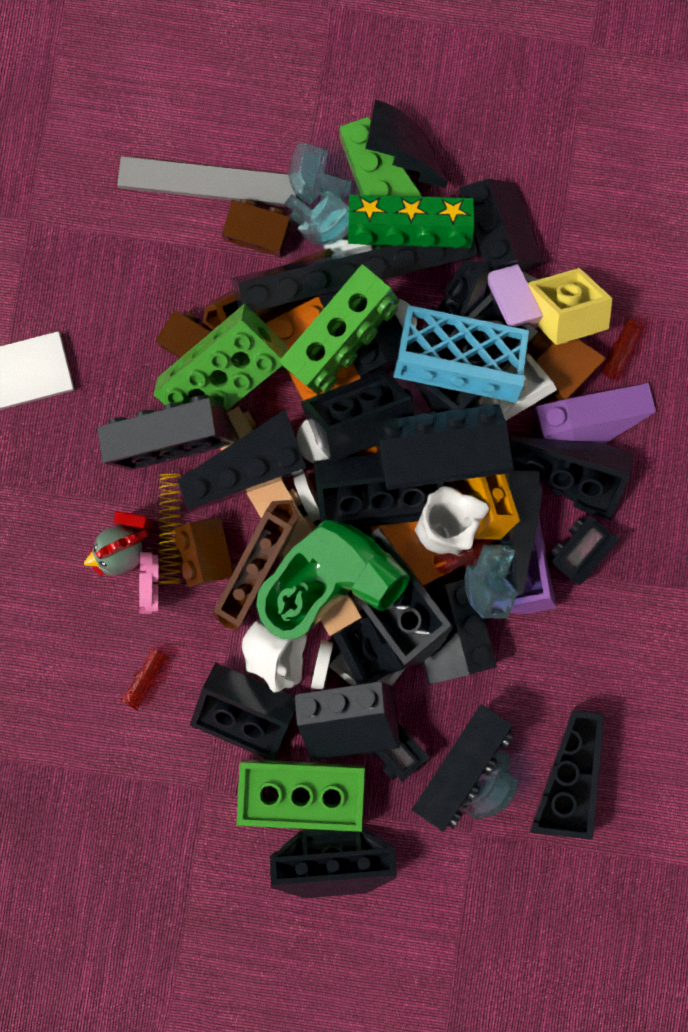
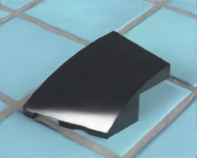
M375 99L365 149L394 156L392 165L420 172L419 182L446 188L447 179L420 127L396 107Z
M368 615L333 634L357 685L377 682L388 674L408 667V665L402 663Z

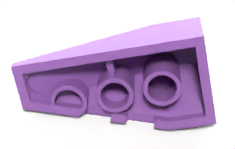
M649 383L536 406L532 410L538 438L606 444L654 414L656 410Z
M538 517L522 595L500 598L490 562L485 581L489 608L492 612L530 614L557 608L541 524ZM491 548V555H492V556H491V562H492V559H493L494 555H493V551H492V548Z

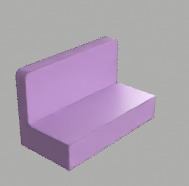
M519 265L488 272L487 283L507 325L515 327L529 323L536 329L543 314Z

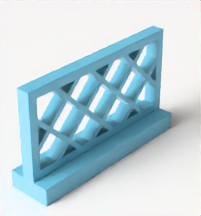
M407 305L394 378L517 403L524 386L525 376H523L529 330ZM411 318L424 319L429 326L418 331L411 323ZM446 324L454 325L459 330V333L449 338L441 327ZM477 330L483 331L490 339L479 344L471 333ZM434 331L443 342L431 347L424 336ZM506 337L520 339V344L515 349L510 350L502 339ZM462 338H465L473 347V349L464 354L454 344ZM417 341L425 352L421 354L408 352L406 347ZM493 344L504 354L495 360L484 350ZM448 347L456 358L453 360L441 359L437 352ZM478 353L486 365L483 367L475 366L467 359ZM509 360L516 368V374L504 372L498 365Z

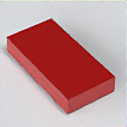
M122 511L115 512L113 523L120 526L152 532L154 523L152 519L146 516Z

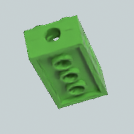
M362 264L280 359L279 363L316 394L319 395L322 391L326 393L336 383L337 378L335 376L343 367L347 369L356 360L358 349L363 344L368 345L378 333L376 329L383 320L389 321L398 310L397 304L400 302L387 284Z
M243 304L158 376L153 395L164 405L170 403H181L183 405L191 403V398L208 395L211 399L221 402L227 411L282 366L279 361L286 354L288 345L246 304Z
M242 759L239 767L236 826L362 832L364 765ZM266 786H273L277 789L279 797L275 800H267L262 794V789ZM301 787L308 790L310 798L305 802L295 800L293 791L296 788ZM329 789H335L340 793L341 798L336 803H328L324 799L323 794Z

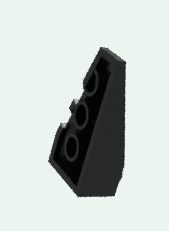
M465 259L446 286V296L437 308L432 307L430 310L468 317L484 300L490 265ZM426 323V325L423 327V329L426 328V327H428L429 324ZM450 324L441 327L447 336L456 329L454 325ZM434 331L424 336L431 347L443 342ZM417 341L411 343L417 354L425 352Z
M512 436L510 441L513 469L516 471H539L540 481L551 488L550 492L558 497L560 495L565 496L574 502V507L583 512L611 520L631 475L633 453L604 444L521 436Z

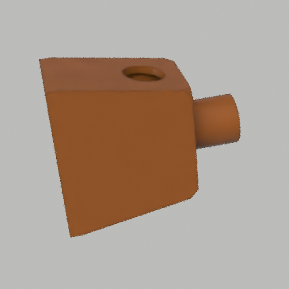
M542 330L537 333L531 344L542 354L536 362L553 381L557 390L552 392V394L558 401L567 399L605 360L601 354L578 339L555 345Z

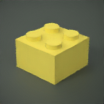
M580 268L528 283L543 314L537 326L555 345L609 329L613 298Z

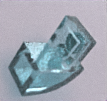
M299 142L293 151L289 167V181L295 194L309 204H312L318 195H322V199L329 202L343 201L350 193L352 182L324 174L328 150Z
M330 192L326 193L313 210L292 194L284 203L292 212L289 217L299 225L298 231L313 244H333L348 233L349 207Z
M483 545L477 564L467 565L465 572L466 595L471 606L483 619L508 618L518 591L505 579L515 551L509 545Z
M501 749L494 756L498 762L490 775L486 776L483 774L479 779L477 785L481 788L471 803L466 800L461 807L462 811L476 819L498 814L507 807L515 795L518 780L509 775L510 755Z

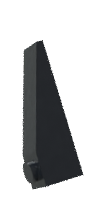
M513 470V473L505 474L520 521L502 539H484L485 545L491 546L494 557L491 567L500 598L522 595L524 592L541 507L542 486L539 471Z

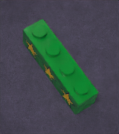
M349 195L348 244L471 248L474 231L473 198Z

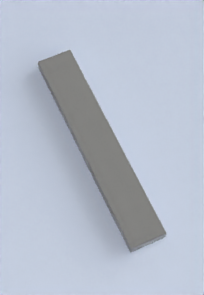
M121 156L117 186L120 189L229 201L235 200L238 202L241 199H247L257 204L295 208L298 176Z

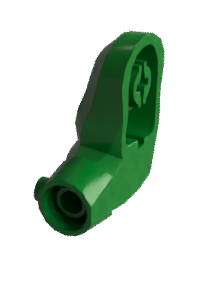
M325 520L296 544L285 556L275 573L264 581L258 590L256 606L261 622L270 633L281 639H298L313 629L330 607L341 601L350 590H352L355 596L378 611H384L400 598L408 586L410 577L389 553L385 552L374 539L361 530L341 521Z

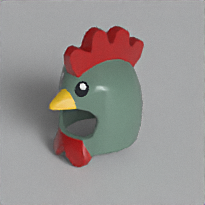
M123 526L109 527L98 534L94 546L89 550V556L84 561V565L92 566L93 570L100 576H115L129 573L140 561V552H142L141 541L149 535L146 530L136 533L132 529Z

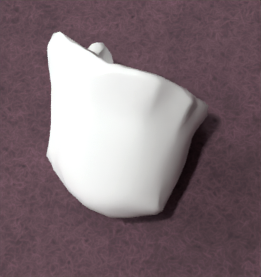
M442 486L436 492L428 495L427 503L415 527V532L427 550L438 554L452 553L460 555L462 550L471 549L475 533L480 526L479 522L489 512V507L483 501L473 496L462 494L453 487Z
M261 620L254 622L243 637L242 642L246 671L264 678L273 692H279L284 688H293L302 679V653L305 648L307 635L304 634L298 639H281L270 633Z

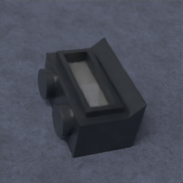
M587 516L584 520L579 517L569 528L568 531L571 535L565 543L559 540L549 552L552 556L548 562L549 565L574 586H580L620 539L591 516Z
M398 723L400 749L371 752L368 754L372 758L377 754L385 763L381 766L384 772L393 781L398 777L403 782L430 757Z

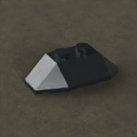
M362 827V832L317 829L299 831L270 856L271 888L302 898L366 894L397 878L394 846L388 842L386 843L364 827Z

